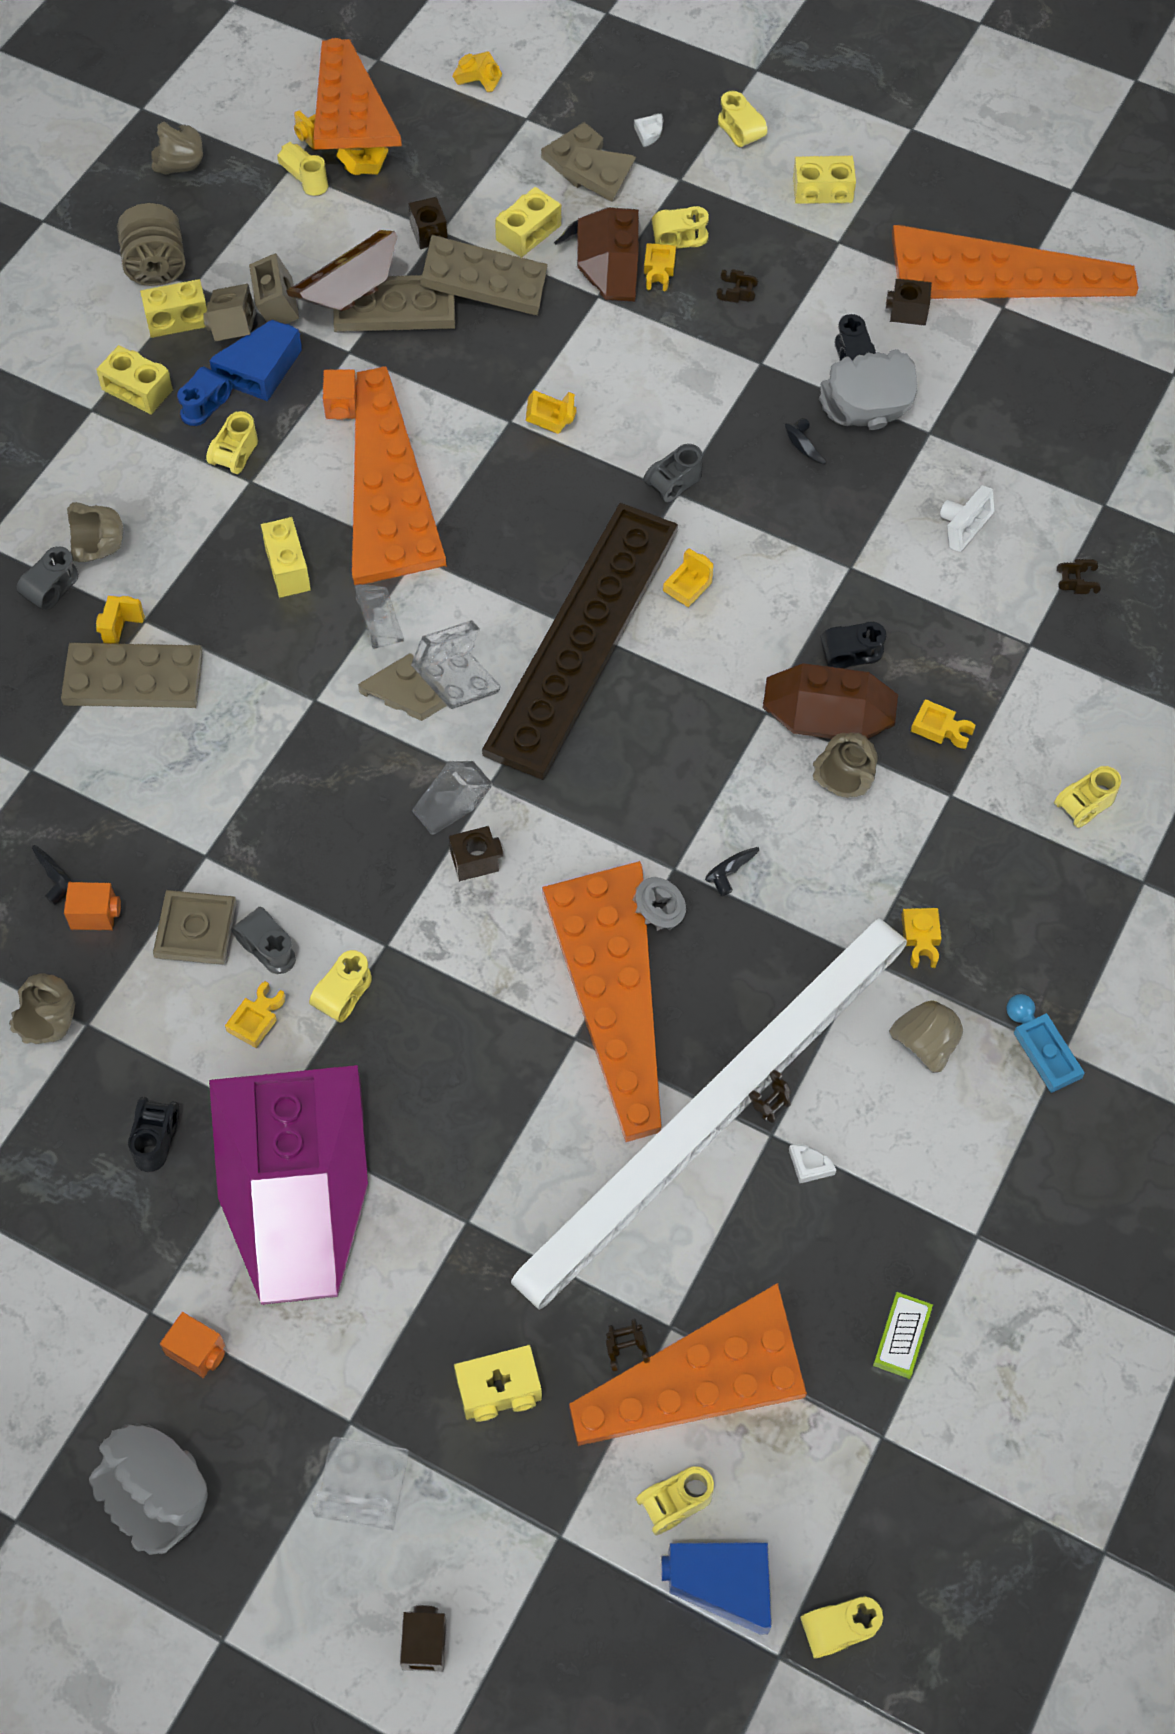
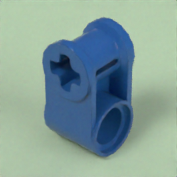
M205 366L199 368L194 376L178 391V401L182 405L180 412L182 421L190 426H198L205 423L211 414L229 398L232 391V381Z

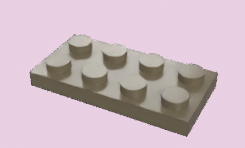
M432 235L420 286L537 316L548 264Z
M422 275L388 276L387 280L378 285L379 289L368 296L359 297L355 300V305L345 311L333 309L334 332L455 328V296L421 287Z
M69 643L61 694L63 706L196 708L203 654L201 645Z

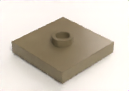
M166 890L153 949L154 958L225 965L237 905L236 897Z

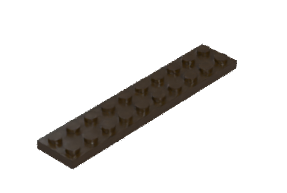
M619 503L484 744L482 756L544 780L677 534V523Z

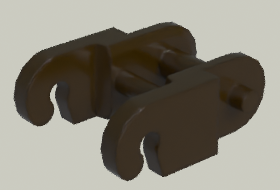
M733 269L730 272V276H728L727 270H722L721 279L725 282L735 283L736 286L733 289L727 288L725 294H722L723 289L719 288L716 293L718 299L739 303V300L750 302L755 299V293L752 291L758 285V279L755 276L745 275L744 271Z
M1075 559L1074 563L1064 562L1059 564L1057 572L1062 574V580L1058 583L1059 589L1074 590V594H1088L1092 588L1094 593L1100 592L1101 587L1098 582L1084 581V579H1081L1080 573L1086 572L1089 566H1091L1092 571H1096L1098 569V562L1093 559ZM1069 574H1076V579H1069Z
M772 1070L769 1074L773 1082L771 1086L774 1092L765 1101L761 1100L762 1096L757 1091L752 1090L749 1093L754 1109L762 1113L763 1120H768L772 1123L776 1120L774 1114L783 1105L785 1107L791 1105L788 1096L791 1093L787 1082L781 1079L783 1075L777 1070ZM775 1098H777V1101L772 1106H770L769 1104Z
M632 1319V1325L616 1330L612 1325L609 1326V1333H606L608 1339L606 1340V1345L613 1372L619 1370L617 1356L620 1355L619 1349L637 1345L638 1349L643 1352L644 1363L650 1362L647 1341L642 1332V1324L637 1325L636 1319ZM634 1334V1340L618 1344V1337Z

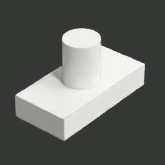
M981 485L965 505L950 500L945 501L941 508L940 516L951 521L947 525L950 549L961 552L995 512L992 488Z

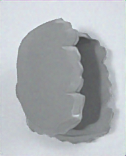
M899 349L891 350L888 355L880 352L876 354L866 353L864 356L858 355L853 361L850 357L843 358L840 362L831 365L830 378L820 383L819 400L823 405V410L828 413L830 419L843 426H868L869 430L885 427L887 422L901 418L914 403L917 394L914 361L910 359L907 353H901Z
M137 1423L136 1425H125L121 1429L112 1430L110 1436L99 1446L104 1458L89 1477L94 1498L96 1501H105V1513L111 1515V1522L118 1525L121 1532L132 1536L131 1543L137 1551H145L149 1555L166 1553L186 1537L199 1522L208 1498L206 1482L199 1472L192 1454L186 1450L183 1451L170 1437L156 1428Z

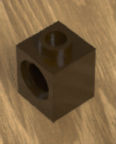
M437 196L408 203L410 226L419 249L429 247L432 235L448 239L447 221Z
M896 278L894 290H888L885 309H891L890 322L926 326L932 282Z
M489 826L449 836L450 854L459 882L499 872L498 858L503 857V850L499 837H492ZM477 850L484 852L481 855L470 854L471 852Z
M414 1606L413 1612L403 1613L400 1655L402 1670L444 1672L447 1620L445 1613H438L437 1607Z

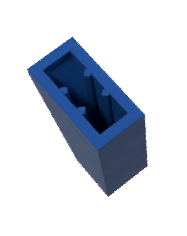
M270 320L251 332L250 335H246L214 355L210 360L211 370L231 380L233 389L268 401L302 351L299 329L289 324Z
M670 1543L668 1556H661V1581H669L670 1594L759 1635H768L771 1629L768 1543Z

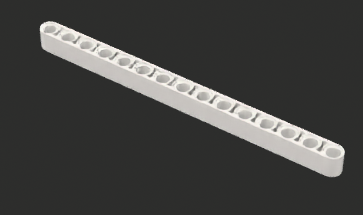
M881 918L875 920L516 1272L511 1280V1284L537 1309L540 1310L549 1304L751 1103L749 1093L752 1090L760 1094L772 1082L769 1075L772 1070H777L781 1073L900 955L907 944V940Z

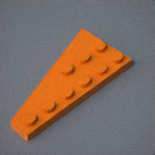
M331 38L329 40H322L313 138L315 150L402 146L401 136L350 39Z
M778 1283L650 1357V1362L644 1363L642 1361L570 1403L569 1408L577 1446L805 1398L806 1390Z

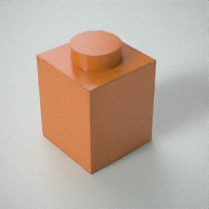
M355 369L324 370L323 404L326 419L342 420L356 418Z
M68 882L64 915L70 929L113 930L114 917L120 916L121 900L119 896H115L111 883Z
M181 1312L160 1343L166 1356L202 1378L206 1376L209 1370L214 1371L225 1355L224 1347L226 1345L221 1334L184 1312Z

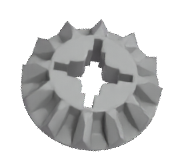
M651 877L643 880L635 888L636 894L632 899L637 904L635 913H640L644 916L645 924H654L658 931L662 928L671 930L681 923L686 913V904L683 895L674 884L663 878ZM654 901L657 903L662 902V904L667 902L663 909L652 906Z

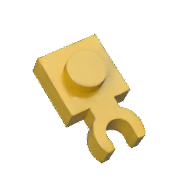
M647 243L644 262V274H647V290H651L653 282H661L663 284L662 291H667L669 276L674 274L675 245Z
M925 699L912 724L911 732L940 744L947 737L951 739V742L956 747L966 749L969 738L962 736L960 733L964 732L972 735L976 725L968 720H954L955 711Z
M938 908L903 909L901 917L903 936L907 940L906 946H915L910 958L911 966L918 968L919 956L925 955L931 961V968H936L939 953L934 946H939L941 942Z
M266 981L259 985L255 1002L245 998L225 1025L228 1033L254 1048L259 1046L277 1021L275 1014L271 1011L282 1007L286 998L282 990L274 998H266V994L270 991L269 983Z

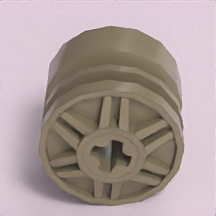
M153 203L138 204L127 209L119 217L117 223L124 273L130 280L147 286L165 285L176 280L183 273L186 264L181 230L176 214L163 205Z

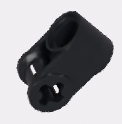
M847 314L840 318L838 324L840 333L836 335L834 341L840 361L845 357H850L853 361L858 355L864 356L866 353L876 354L875 346L871 342L863 318L855 314Z
M866 622L845 627L837 626L825 630L820 638L828 667L846 669L851 666L878 662L884 654L885 628L877 622Z
M147 1097L139 1098L135 1109L134 1123L128 1139V1147L136 1167L141 1171L154 1172L164 1165L172 1135L176 1130L179 1119L178 1102L172 1101L170 1104L149 1102ZM146 1146H155L149 1153H140L141 1149Z

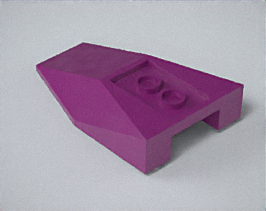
M358 1065L209 1080L218 1200L261 1305L338 1297L368 1189L362 1087Z

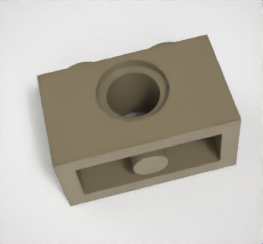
M274 253L249 264L255 305L266 322L275 320L283 324H289L299 319L296 298L288 296L286 290L294 286L293 279L278 255Z
M249 284L213 290L210 301L207 302V311L203 314L206 330L208 332L212 331L214 341L251 334L256 309Z

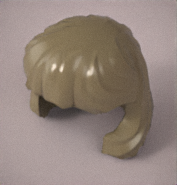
M166 122L158 124L157 134L160 145L152 150V169L161 174L187 172L195 169L201 163L203 157L202 140L199 132L185 124L179 126V131L169 126Z
M72 502L69 505L67 514L70 524V543L73 561L89 562L101 559L120 549L124 530L121 518L114 509L98 505L88 506L78 502Z
M860 733L837 734L830 740L825 751L813 762L812 766L815 769L813 780L818 781L823 788H827L836 796L849 798L865 795L867 790L871 788L876 774L878 756L873 743Z
M39 973L28 977L21 988L18 989L20 1007L11 1012L10 1030L12 1033H17L22 1038V1042L26 1044H41L61 1040L67 1034L74 1014L75 1000L71 990L62 978L54 975Z
M931 1000L921 1003L898 1018L893 1023L889 1032L893 1039L899 1040L905 1047L911 1049L918 1058H921V1061L929 1070L937 1073L945 1068L950 1054L961 1040L963 1026L959 1017L952 1009Z

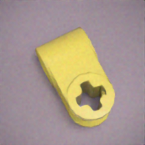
M729 91L722 95V112L718 116V124L732 138L735 145L743 147L766 136L767 124L764 117L754 109L743 94Z
M693 206L685 209L662 210L655 213L651 220L655 244L675 245L676 249L703 246L708 241V231L706 229L709 219L708 212L702 207ZM695 231L698 233L697 239L695 238Z
M239 411L232 413L227 418L220 432L209 445L206 456L208 464H220L230 468L232 473H241L249 456L258 444L252 416L247 412Z
M1100 766L1078 782L1067 786L1056 797L1054 804L1066 810L1074 819L1073 824L1077 828L1083 827L1096 815L1114 803L1122 782L1121 776L1112 767ZM1097 785L1105 786L1109 790L1101 789Z
M349 950L341 954L326 976L314 988L309 1004L340 1023L345 1021L372 982V975L368 968L366 956L356 950Z
M693 1466L666 1481L647 1488L635 1499L647 1511L654 1525L652 1528L654 1535H660L674 1528L691 1515L706 1508L713 1498L714 1482L707 1470L702 1467ZM699 1480L704 1483L707 1490L700 1497H691L685 1492L684 1487L689 1481ZM657 1502L660 1504V1506H661V1508H662L664 1514L662 1513L661 1509L659 1508Z
M858 1597L838 1605H830L802 1615L800 1619L813 1657L816 1659L836 1653L850 1645L873 1637L882 1625L883 1612L879 1604L872 1598ZM858 1609H861L864 1615L871 1614L873 1617L867 1629L864 1628L862 1623L855 1624L853 1621L858 1613Z

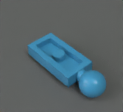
M1017 994L1011 997L1006 1006L1007 1014L1013 1021L1022 1023V1025L1015 1028L1014 1035L1051 1093L1082 1079L1085 1072L1048 1014L1046 1013L1035 1018V1004L1029 996Z

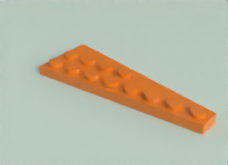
M893 225L892 240L897 279L932 282L930 299L1136 296L1139 288L1134 265Z
M387 366L360 371L356 375L352 578L354 586L446 566L444 550Z
M640 861L542 887V894L625 1142L654 1135L661 1131L647 925L645 924L644 916L640 913H635L637 904L632 900L636 894L635 888L643 881V869Z

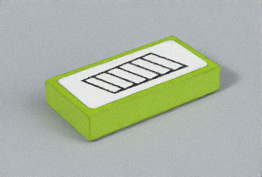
M896 1292L873 1366L908 1379L911 1378L933 1304Z

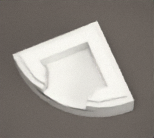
M662 114L634 120V128L643 147L651 145L660 137L663 127Z
M790 1145L789 1153L800 1184L835 1175L836 1168L829 1157L812 1148H808L809 1146Z

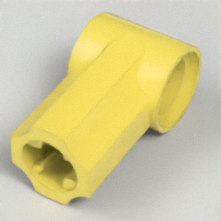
M288 142L283 145L280 153L277 155L279 164L302 183L306 194L317 196L325 193L328 189V179L323 158L308 154L298 144Z

